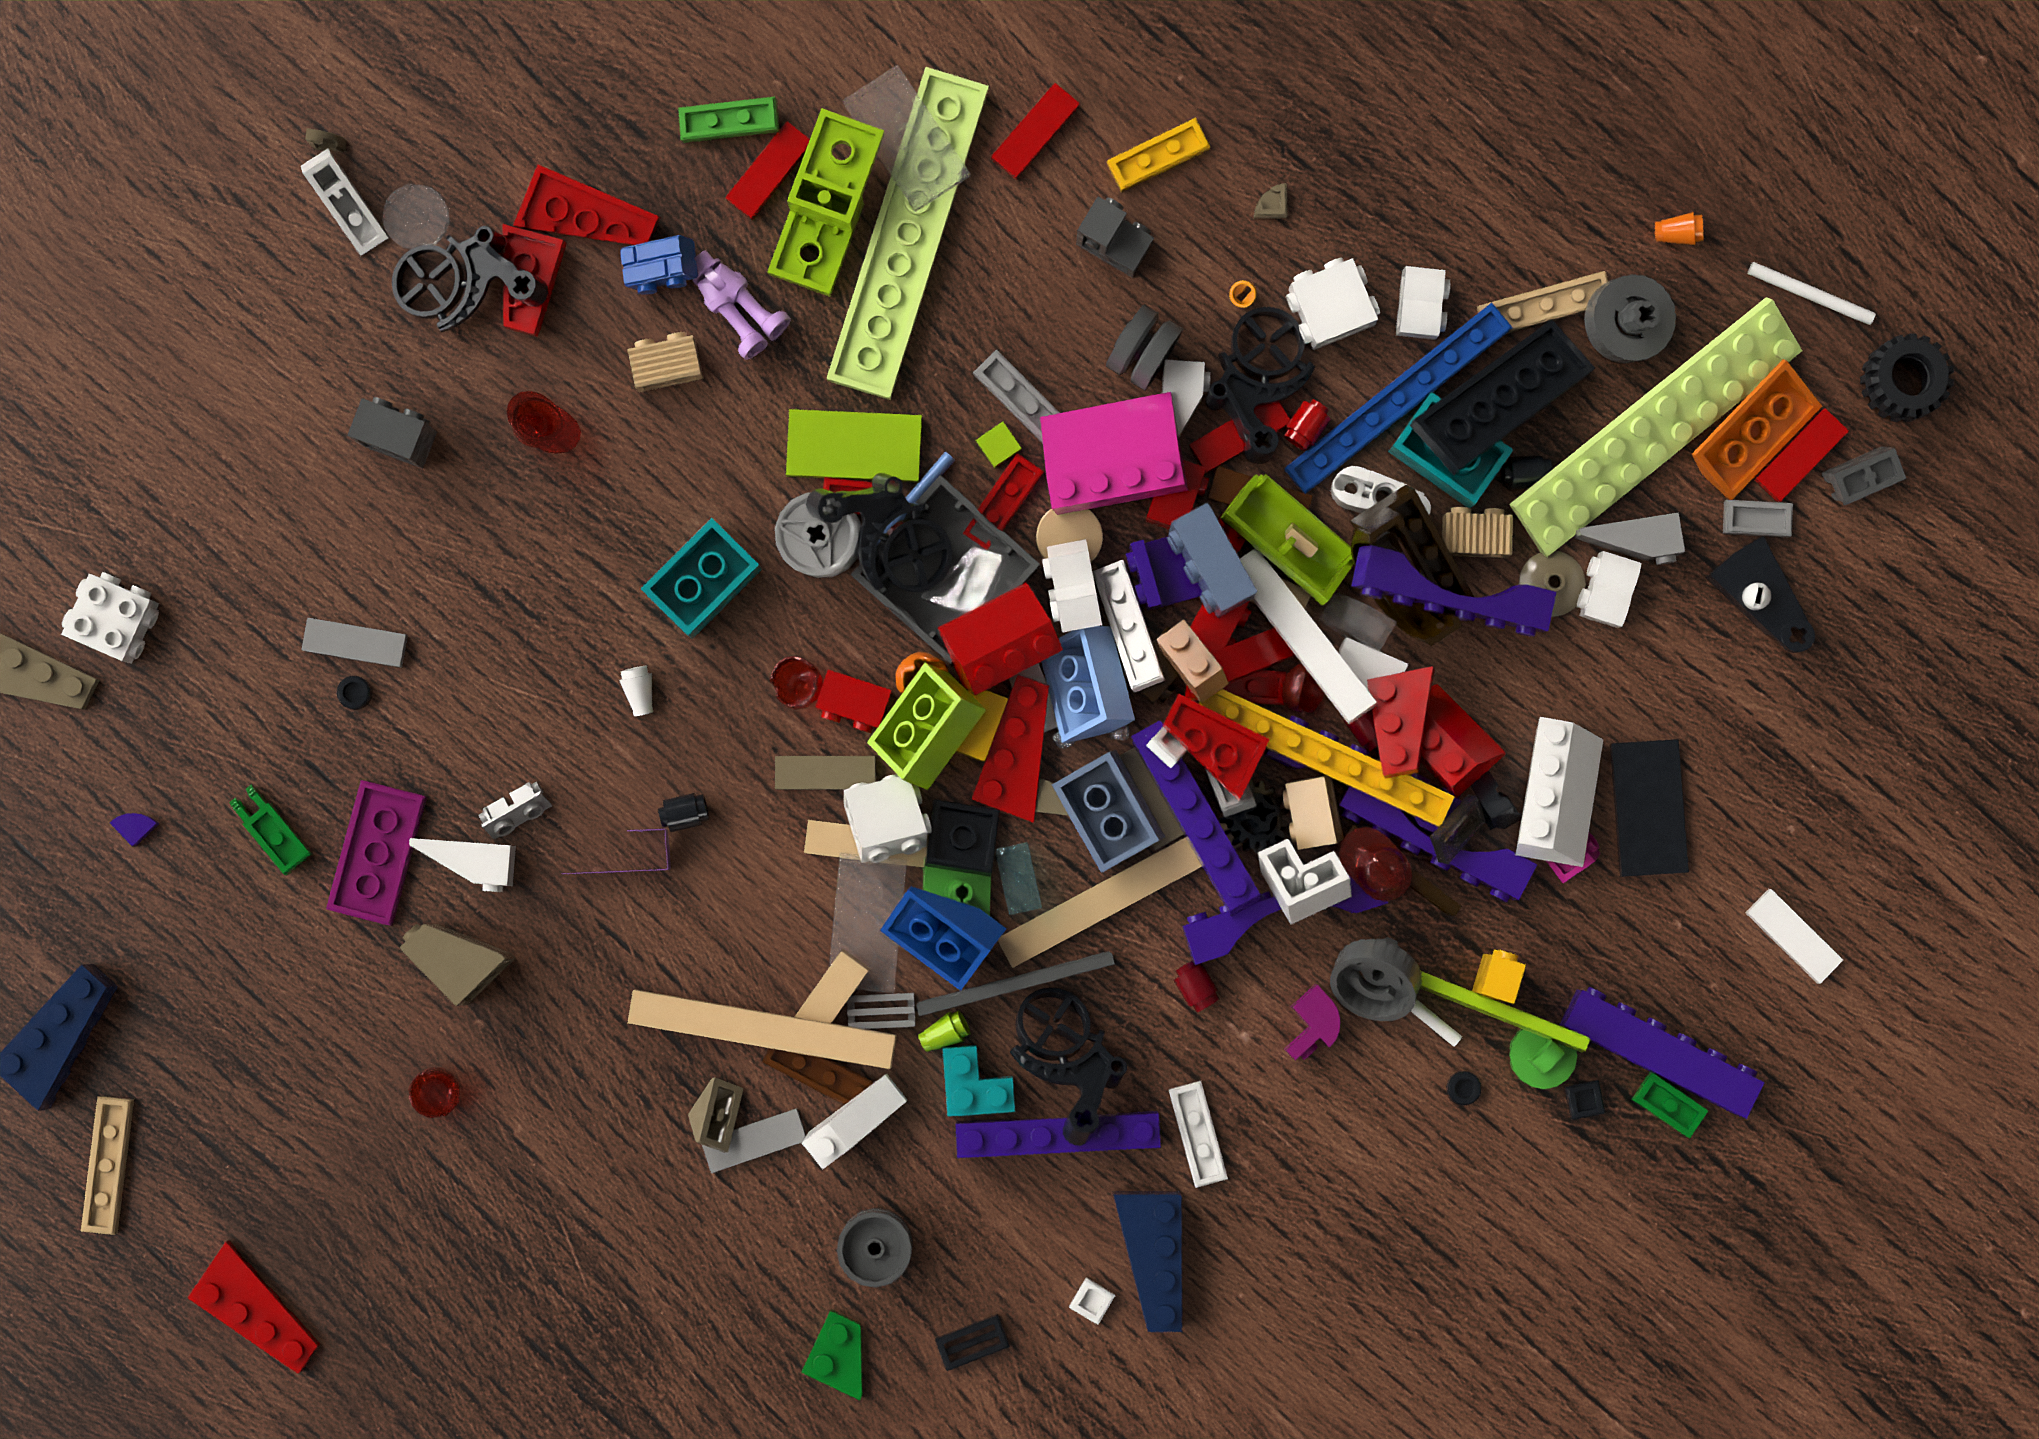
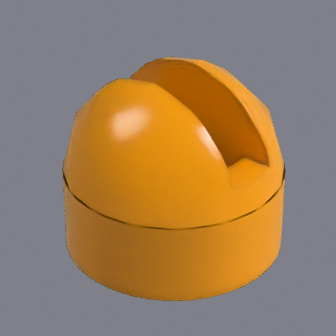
M1238 281L1230 289V300L1237 307H1248L1255 302L1257 289L1249 281ZM1249 286L1252 291L1241 302L1237 297Z

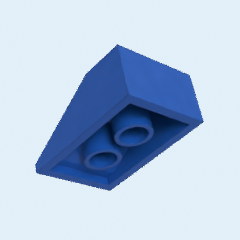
M912 886L904 894L880 929L882 933L960 991L1006 930L1004 926L979 908Z

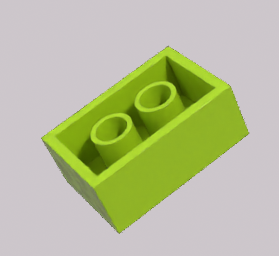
M925 662L867 743L902 780L928 790L986 709L950 673Z

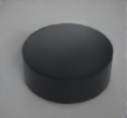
M349 676L339 683L337 698L346 708L353 710L362 709L372 699V687L364 678Z
M1458 1071L1448 1079L1446 1091L1449 1098L1455 1103L1470 1105L1479 1098L1481 1083L1474 1074L1467 1071Z

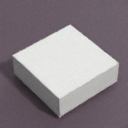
M1086 1277L1069 1308L1099 1325L1115 1294Z

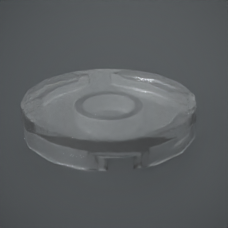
M406 184L394 190L385 202L382 217L383 226L388 236L400 247L409 250L420 245H436L446 234L450 222L449 209L442 196L429 186Z

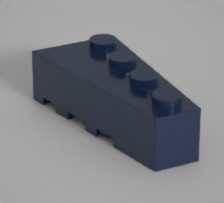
M81 964L0 1052V1076L37 1111L50 1109L53 1105L58 1090L68 1078L74 1061L88 1042L86 1040L94 1025H97L118 987L94 964Z
M1112 1191L1148 1332H1182L1181 1193L1179 1191Z

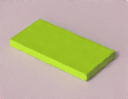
M789 409L786 476L872 480L876 474L886 473L898 477L902 482L919 483L922 415Z

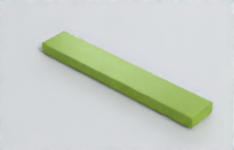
M1420 971L1422 973L1420 989L1546 1039H1552L1556 1043L1579 1052H1584L1587 1049L1590 1041L1587 1036Z

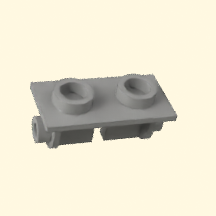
M537 781L533 784L528 782L509 793L514 804L509 806L506 799L502 797L484 807L483 812L479 814V818L483 823L481 824L482 827L493 839L510 834L515 827L527 820L538 818L552 805L542 794L544 792Z

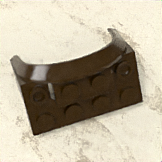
M1404 485L1350 520L1354 527L1351 555L1355 566L1359 547L1373 545L1404 554L1397 539L1399 537L1417 571L1427 580L1452 593L1474 597L1414 488ZM1383 594L1381 599L1373 598L1381 610L1398 628L1407 635L1430 646H1433L1462 627L1458 617L1454 615L1455 612L1444 610L1443 614L1432 613L1423 610V604L1413 602V606L1399 605L1392 602L1393 597Z

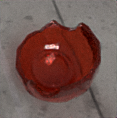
M798 655L787 656L775 664L770 675V683L774 686L777 700L788 708L794 710L805 709L818 700L823 679L817 666Z
M1302 663L1294 666L1286 674L1282 683L1283 700L1288 708L1300 713L1304 711L1314 712L1324 695L1323 690Z
M430 1067L422 1070L411 1081L408 1089L410 1104L418 1114L428 1118L447 1116L460 1101V1084L453 1073L442 1067Z

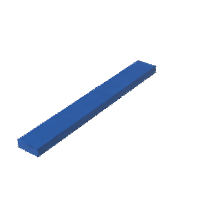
M1490 303L1285 467L1284 471L1301 492L1307 494L1426 399L1431 392L1436 391L1511 331L1513 327L1495 305Z

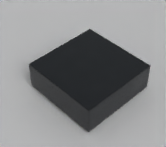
M1599 1080L1564 1086L1571 1120L1606 1113Z

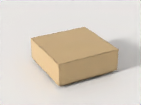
M1292 522L1285 531V539L1288 540L1291 536L1294 537L1296 542L1293 546L1305 556L1311 558L1318 550V543Z

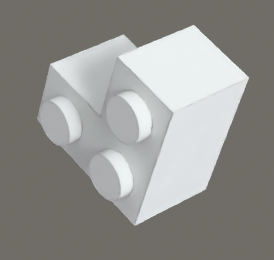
M1086 539L1048 546V558L1042 559L1045 578H1052L1054 589L1048 590L1053 621H1060L1062 632L1102 625Z
M1289 839L1258 852L1260 871L1290 925L1351 897L1350 878L1334 851L1305 865L1302 864Z

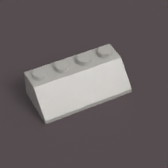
M1544 717L1539 718L1515 855L1583 867L1603 746L1602 738L1573 722Z

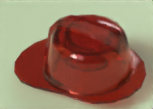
M533 391L520 392L513 396L508 403L506 414L509 424L512 426L514 436L525 446L537 447L547 453L560 454L572 450L580 441L581 430L578 422L541 393Z
M1368 827L1355 829L1346 835L1340 846V861L1347 874L1364 892L1372 898L1381 901L1395 900L1403 895L1410 886L1412 878L1411 865L1405 855L1390 839L1377 829Z

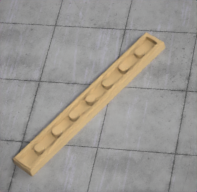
M1220 823L1221 827L1225 831V829H1227V825ZM1227 835L1229 841L1232 844V840L1234 838L1233 835ZM1185 837L1002 935L998 942L1011 967L1014 968L1202 867ZM1239 843L1233 846V848L1236 849L1237 847L1243 845V843Z
M636 989L632 992L627 1022L640 1026L886 1069L892 1068L897 1038L895 1034Z

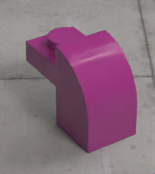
M1314 984L1290 1006L1308 1026L1284 1048L1294 1060L1299 1057L1305 1060L1318 1048L1315 1043L1318 1039L1326 1047L1330 1048L1339 1034V1011L1335 1003L1321 987Z

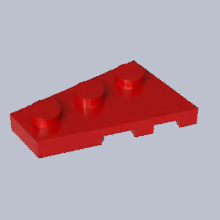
M502 224L503 236L506 240L505 253L503 254L516 266L541 278L548 286V296L544 303L531 307L511 296L505 284L503 287V326L509 330L538 337L567 243L562 239Z
M1433 666L1367 679L1369 693L1377 702V705L1372 708L1382 772L1385 779L1419 772L1425 736L1427 711H1429L1430 691L1435 674Z

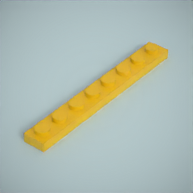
M1223 689L1203 703L1199 702L1200 705L1270 739L1266 748L1437 827L1442 826L1455 797L1409 775L1385 779L1381 762Z

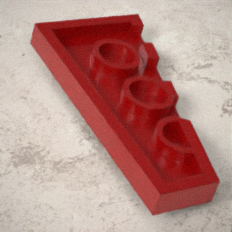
M1017 674L972 796L974 801L1033 823L1035 821L1049 694L1048 684Z

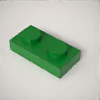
M1649 1072L1631 1099L1689 1139L1708 1112L1707 1109L1652 1072Z

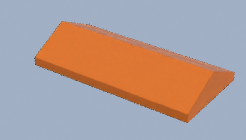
M1783 359L1692 453V456L1701 474L1727 499L1733 500L1815 415L1822 405L1788 361Z

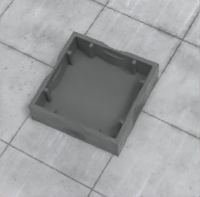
M940 475L916 502L925 503V509L919 510V518H924L938 524L946 532L950 540L952 559L945 577L931 589L921 592H910L896 587L888 579L882 582L884 586L881 589L874 590L864 575L861 564L852 572L851 576L953 666L938 627L1027 583L1041 566L1005 532L1000 531L985 518L975 505ZM907 512L904 519L910 518L911 512ZM973 518L977 522L970 533L984 543L990 540L991 546L988 550L963 534ZM913 524L919 548L940 541L937 533L928 525ZM904 529L894 537L888 553V559L907 553L912 555L913 559L921 560L927 580L936 573L942 560V550L923 556L918 553V550L909 549ZM881 541L877 545L875 555V563L878 575L882 573L879 563V549ZM912 561L890 568L895 578L905 585L918 584Z

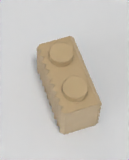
M686 332L670 334L667 336V341L654 343V339L640 340L634 343V348L628 349L634 384L638 392L703 379L696 340L693 335L687 336Z
M1453 507L1451 512L1444 514L1442 517V539L1452 556L1509 558L1512 555L1513 515H1504L1505 510L1499 508L1484 509V514H1472L1471 508Z

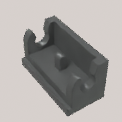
M1883 446L1822 472L1824 480L1827 483H1831L1834 487L1835 492L1831 496L1834 500L1843 502V505L1850 504L1906 479L1896 449Z

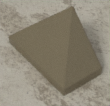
M715 1077L710 1080L688 1114L696 1143L724 1153L728 1152L743 1092L742 1087Z

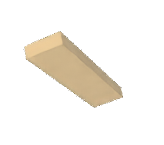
M1603 271L1490 303L1495 305L1513 327L1508 332L1511 333L1547 323L1551 319L1555 321L1584 313L1593 293L1601 285L1608 282L1606 272ZM1490 303L1479 305L1477 307L1478 313Z
M808 820L804 853L861 860L850 825ZM927 847L913 854L900 853L892 855L881 862L924 867Z
M97 1096L81 1224L82 1232L118 1234L134 1099Z

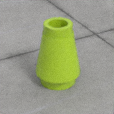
M959 1010L954 1013L949 1011L924 1030V1032L918 1034V1038L924 1050L929 1052L964 1042L965 1037L969 1036L971 1032L965 1017Z

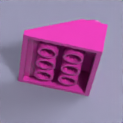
M1171 392L1040 417L1051 506L1057 515L1188 491Z

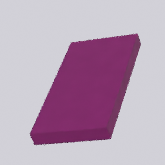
M364 780L360 781L326 910L393 926L414 849L413 846L409 845L410 838H417L427 800L426 796Z

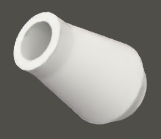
M647 666L622 670V679L619 681L631 705L633 715L640 716L652 713V673H648Z

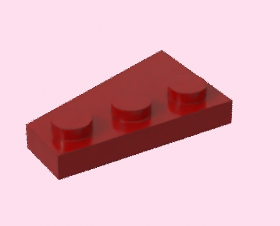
M1181 694L1177 695L1162 725L1238 801L1241 799L1270 740Z

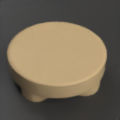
M1050 509L1040 520L1036 532L1037 547L1043 559L1048 558V546L1086 539L1090 562H1092L1097 557L1103 541L1101 524L1089 509L1057 515Z

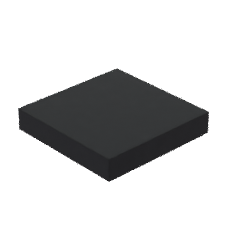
M934 799L930 819L932 832L928 835L924 866L991 876L1000 810Z

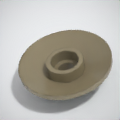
M1554 551L1548 557L1544 556L1541 552L1534 555L1525 563L1519 576V585L1527 584L1556 592L1551 617L1561 616L1573 610L1577 606L1581 590L1586 585L1584 572L1579 563L1573 557L1561 551ZM1551 576L1559 579L1560 585L1558 588H1552L1549 585V578Z

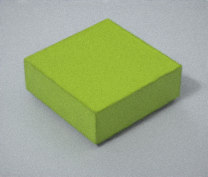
M1001 422L976 439V443L994 469L1022 450L1004 422Z

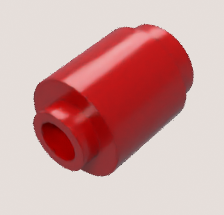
M1314 399L1310 403L1303 401L1285 427L1287 432L1284 438L1295 447L1306 451L1309 445L1313 446L1330 422L1331 419L1327 415L1328 408Z

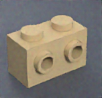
M1322 775L1294 780L1285 784L1286 790H1283V801L1286 809L1291 811L1293 822L1289 824V831L1292 841L1297 842L1298 850L1335 844L1344 840L1333 779L1331 777Z

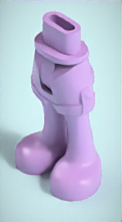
M706 250L695 257L698 277L693 279L695 285H698L704 297V304L711 312H720L737 331L742 341L738 348L739 354L745 360L753 358L767 347L768 342L759 332L751 327L734 304L738 302L759 324L771 341L777 339L790 324L791 318L784 311L772 314L765 310L746 289L748 286L746 278L740 272L733 271L724 265L719 258L714 259Z

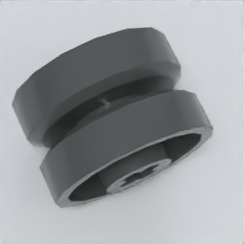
M1145 304L1142 305L1121 332L1105 366L1116 374L1122 375L1128 371L1134 361H1137L1131 373V383L1143 391H1146L1156 378L1184 328L1168 320L1161 325L1155 335L1152 334L1158 323L1159 313Z
M874 1207L860 1211L849 1219L839 1236L837 1255L841 1268L850 1279L862 1286L880 1287L891 1284L904 1273L910 1262L913 1248L910 1228L902 1217L889 1209ZM870 1243H879L881 1252L876 1251L875 1254L869 1252Z

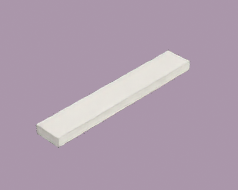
M1255 548L1241 557L1240 561L1258 591L1253 601L1347 723L1351 724L1377 705L1375 699L1265 557Z

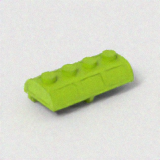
M1255 474L1236 495L1220 518L1249 542L1253 548L1284 572L1288 578H1291L1311 595L1321 606L1330 600L1354 564L1351 546L1267 474L1264 476L1262 474L1259 476ZM1292 522L1318 543V550L1311 558H1308L1293 546L1296 542L1294 537L1291 536L1288 540L1285 539V531Z

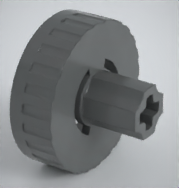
M1632 274L1610 280L1593 293L1587 304L1585 329L1589 341L1602 356L1614 362L1634 363L1649 359L1664 349L1673 336L1676 320L1674 303L1665 288L1647 276ZM1616 312H1618L1617 319L1621 329L1627 334H1632L1634 336L1625 335L1624 333L1620 332L1615 322Z
M1389 937L1384 939H1361L1346 945L1340 951L1330 976L1331 990L1336 999L1352 1013L1375 1021H1393L1410 1013L1415 1005L1422 984V973L1420 972L1419 965L1412 956L1398 946L1397 941Z

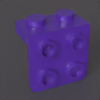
M1167 537L1144 543V540L1130 543V552L1125 553L1130 572L1136 571L1139 584L1135 585V591L1139 604L1145 603L1147 612L1198 598L1202 595L1203 591L1198 582L1192 584L1183 569L1186 566L1184 557L1181 553L1176 555L1173 552Z

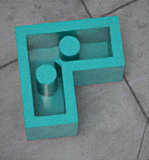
M977 1045L943 1047L947 1117L1015 1112L1013 1076L979 1078Z

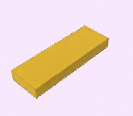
M1194 118L1107 160V165L1120 191L1123 192L1210 150V145L1197 119Z

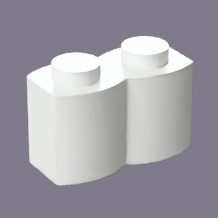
M1406 266L1402 270L1396 336L1435 340L1440 332H1445L1447 312H1442L1443 299H1448L1450 293V279H1445V270Z
M1605 551L1600 552L1597 557L1593 556L1586 573L1587 576L1591 577L1588 589L1583 588L1577 601V607L1581 608L1580 617L1615 628L1622 627L1628 613L1642 563Z

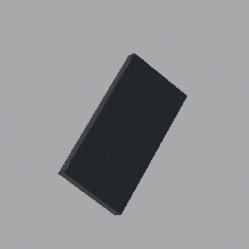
M1679 739L1611 743L1610 755L1620 877L1689 873Z

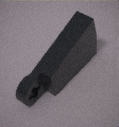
M1764 536L1729 555L1705 577L1766 636L1770 635L1786 651L1800 653L1812 646L1815 640V631L1806 618ZM1752 583H1763L1771 591V601L1761 610H1751L1743 602V591ZM1758 588L1757 597L1755 600V603L1760 604L1762 595L1761 588ZM1791 628L1795 631L1803 630L1804 634L1801 636L1802 644L1798 641L1793 643L1790 641L1789 638L1792 636Z

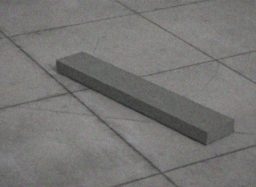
M1107 951L919 1001L916 1006L919 1016L1114 965L1115 962L1112 952Z

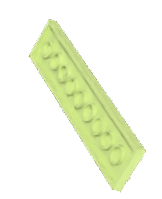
M925 67L826 378L827 381L891 400L989 86Z
M1767 297L1509 504L1544 556L1548 557L1572 538L1576 534V530L1587 526L1748 396L1783 359L1790 362L1802 352L1775 302Z

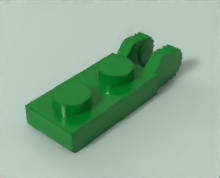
M251 784L246 788L248 796L260 808L255 814L251 815L245 804L236 797L229 803L244 822L242 825L284 875H289L312 856L313 853L273 804L269 803L261 792Z

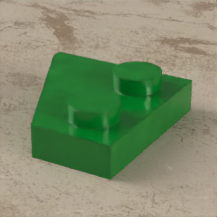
M831 1309L801 1373L860 1400L863 1394L861 1323Z

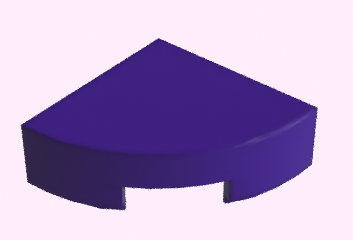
M138 813L123 814L109 822L132 847H136L160 824L152 817Z

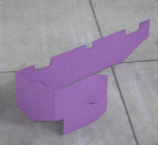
M667 829L627 830V831H639V832H643V831H653V830H665V845H666V855H667V869H657V870H670V869H671V865H670V845H669V836H668V830H667ZM633 870V871H654V870ZM609 871V872H630V871ZM585 872V873H606V872ZM561 873V874H582V873Z

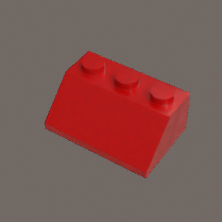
M1027 583L938 627V631L962 685L974 696L1063 651L1050 618Z
M1438 684L1431 686L1430 705L1426 715L1425 736L1420 762L1457 798L1504 757L1506 752Z

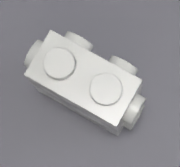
M1337 258L1324 265L1325 270L1313 274L1312 270H1308L1293 277L1295 282L1290 284L1289 294L1286 295L1287 302L1292 313L1298 312L1302 322L1299 325L1300 333L1306 344L1311 343L1313 350L1373 327L1378 321L1377 315L1380 314L1378 303L1374 296H1368L1364 286L1367 284L1365 272L1361 265L1356 267L1353 258L1345 262L1343 258Z
M102 572L100 577L89 573L87 579H83L77 588L76 597L78 599L73 609L68 610L63 618L62 627L64 629L61 635L118 660L132 664L133 660L137 659L144 649L145 641H143L147 629H151L157 621L159 611L156 609L159 603L150 600L149 598L152 593L132 585L131 590L119 586L121 582L119 578Z
M889 775L881 781L869 784L857 783L844 790V808L862 863L868 861L877 863L886 860L892 855L900 853L913 854L927 847V834L931 833L932 830L927 813L921 814L919 805L922 804V797L918 786H912L911 783L902 780L898 775Z

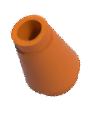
M1691 212L1655 222L1656 242L1695 245V242L1703 241L1702 215H1694Z

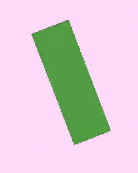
M775 96L678 108L680 137L683 143L780 132L778 103Z

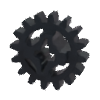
M1250 779L1248 785L1255 799L1256 806L1227 817H1222L1218 821L1227 825V829L1224 832L1226 835H1233V846L1243 843L1242 848L1244 852L1253 849L1255 853H1258L1277 844V841L1285 837L1281 830L1289 827V823L1282 820V816L1289 812L1287 809L1280 808L1279 804L1283 802V797L1275 798L1273 796L1275 793L1274 787L1265 790L1264 781L1261 780L1254 784L1252 779Z

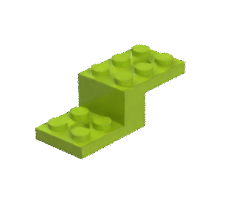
M821 108L787 200L790 212L768 268V275L826 296H831L864 207L862 195L884 138V130ZM838 144H846L851 148V154L845 160H838L832 155L834 147ZM809 245L819 249L818 258L812 262H806L801 258L802 249Z

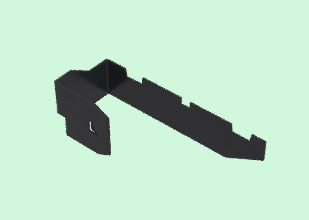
M1489 770L1470 786L1480 800L1478 811L1490 831L1494 828L1506 829L1521 820L1522 813L1517 811L1509 797L1501 792L1497 793L1495 790L1499 785Z

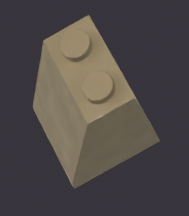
M416 924L403 936L406 942L400 947L408 958L455 1006L468 1005L516 958L508 951L438 924H423L421 926Z

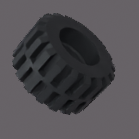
M1909 333L1905 337L1903 335L1894 337L1868 356L1869 360L1862 367V371H1865V374L1860 377V384H1866V389L1861 392L1863 398L1870 397L1871 402L1867 405L1871 410L1877 407L1880 409L1877 414L1880 417L1885 418L1889 415L1891 416L1890 421L1899 422L1904 419L1905 423L1922 418L1942 405L1941 402L1947 400L1950 395L1947 390L1953 387L1954 379H1950L1949 375L1954 373L1953 365L1947 366L1946 361L1950 359V356L1947 352L1943 355L1940 353L1939 349L1942 346L1938 342L1931 345L1929 344L1930 337L1923 335L1918 339L1917 334ZM1896 361L1910 363L1918 370L1922 385L1917 396L1904 394L1895 386L1892 379V369Z

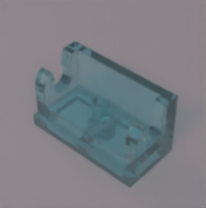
M1028 842L996 849L995 853L1009 915L1042 908Z

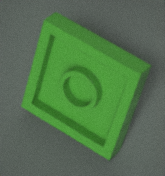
M923 867L922 890L979 908L990 916L991 876Z

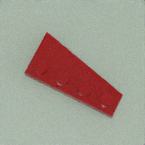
M537 164L513 226L637 245L652 240L661 217Z
M229 1240L226 1241L187 1298L297 1374L301 1373L320 1343L295 1314L282 1304L278 1299L279 1296L271 1287L268 1288L256 1274L257 1271L250 1263L246 1262L238 1254L236 1247Z

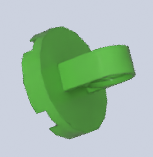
M1520 1029L1510 1042L1509 1057L1511 1069L1519 1080L1531 1087L1541 1089L1557 1087L1568 1080L1575 1069L1577 1051L1556 1043L1552 1039H1546Z

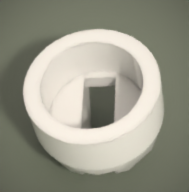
M1752 583L1743 591L1742 599L1749 609L1761 610L1770 603L1771 591L1763 583ZM1758 588L1762 589L1760 604L1755 603Z

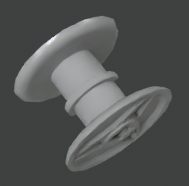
M804 493L792 499L780 512L775 526L776 546L783 560L796 571L816 578L834 577L848 570L858 559V538L862 524L855 513L843 516L836 523H828L814 518L806 508L807 497L810 493ZM816 530L822 531L826 535L824 541L817 540L813 535Z

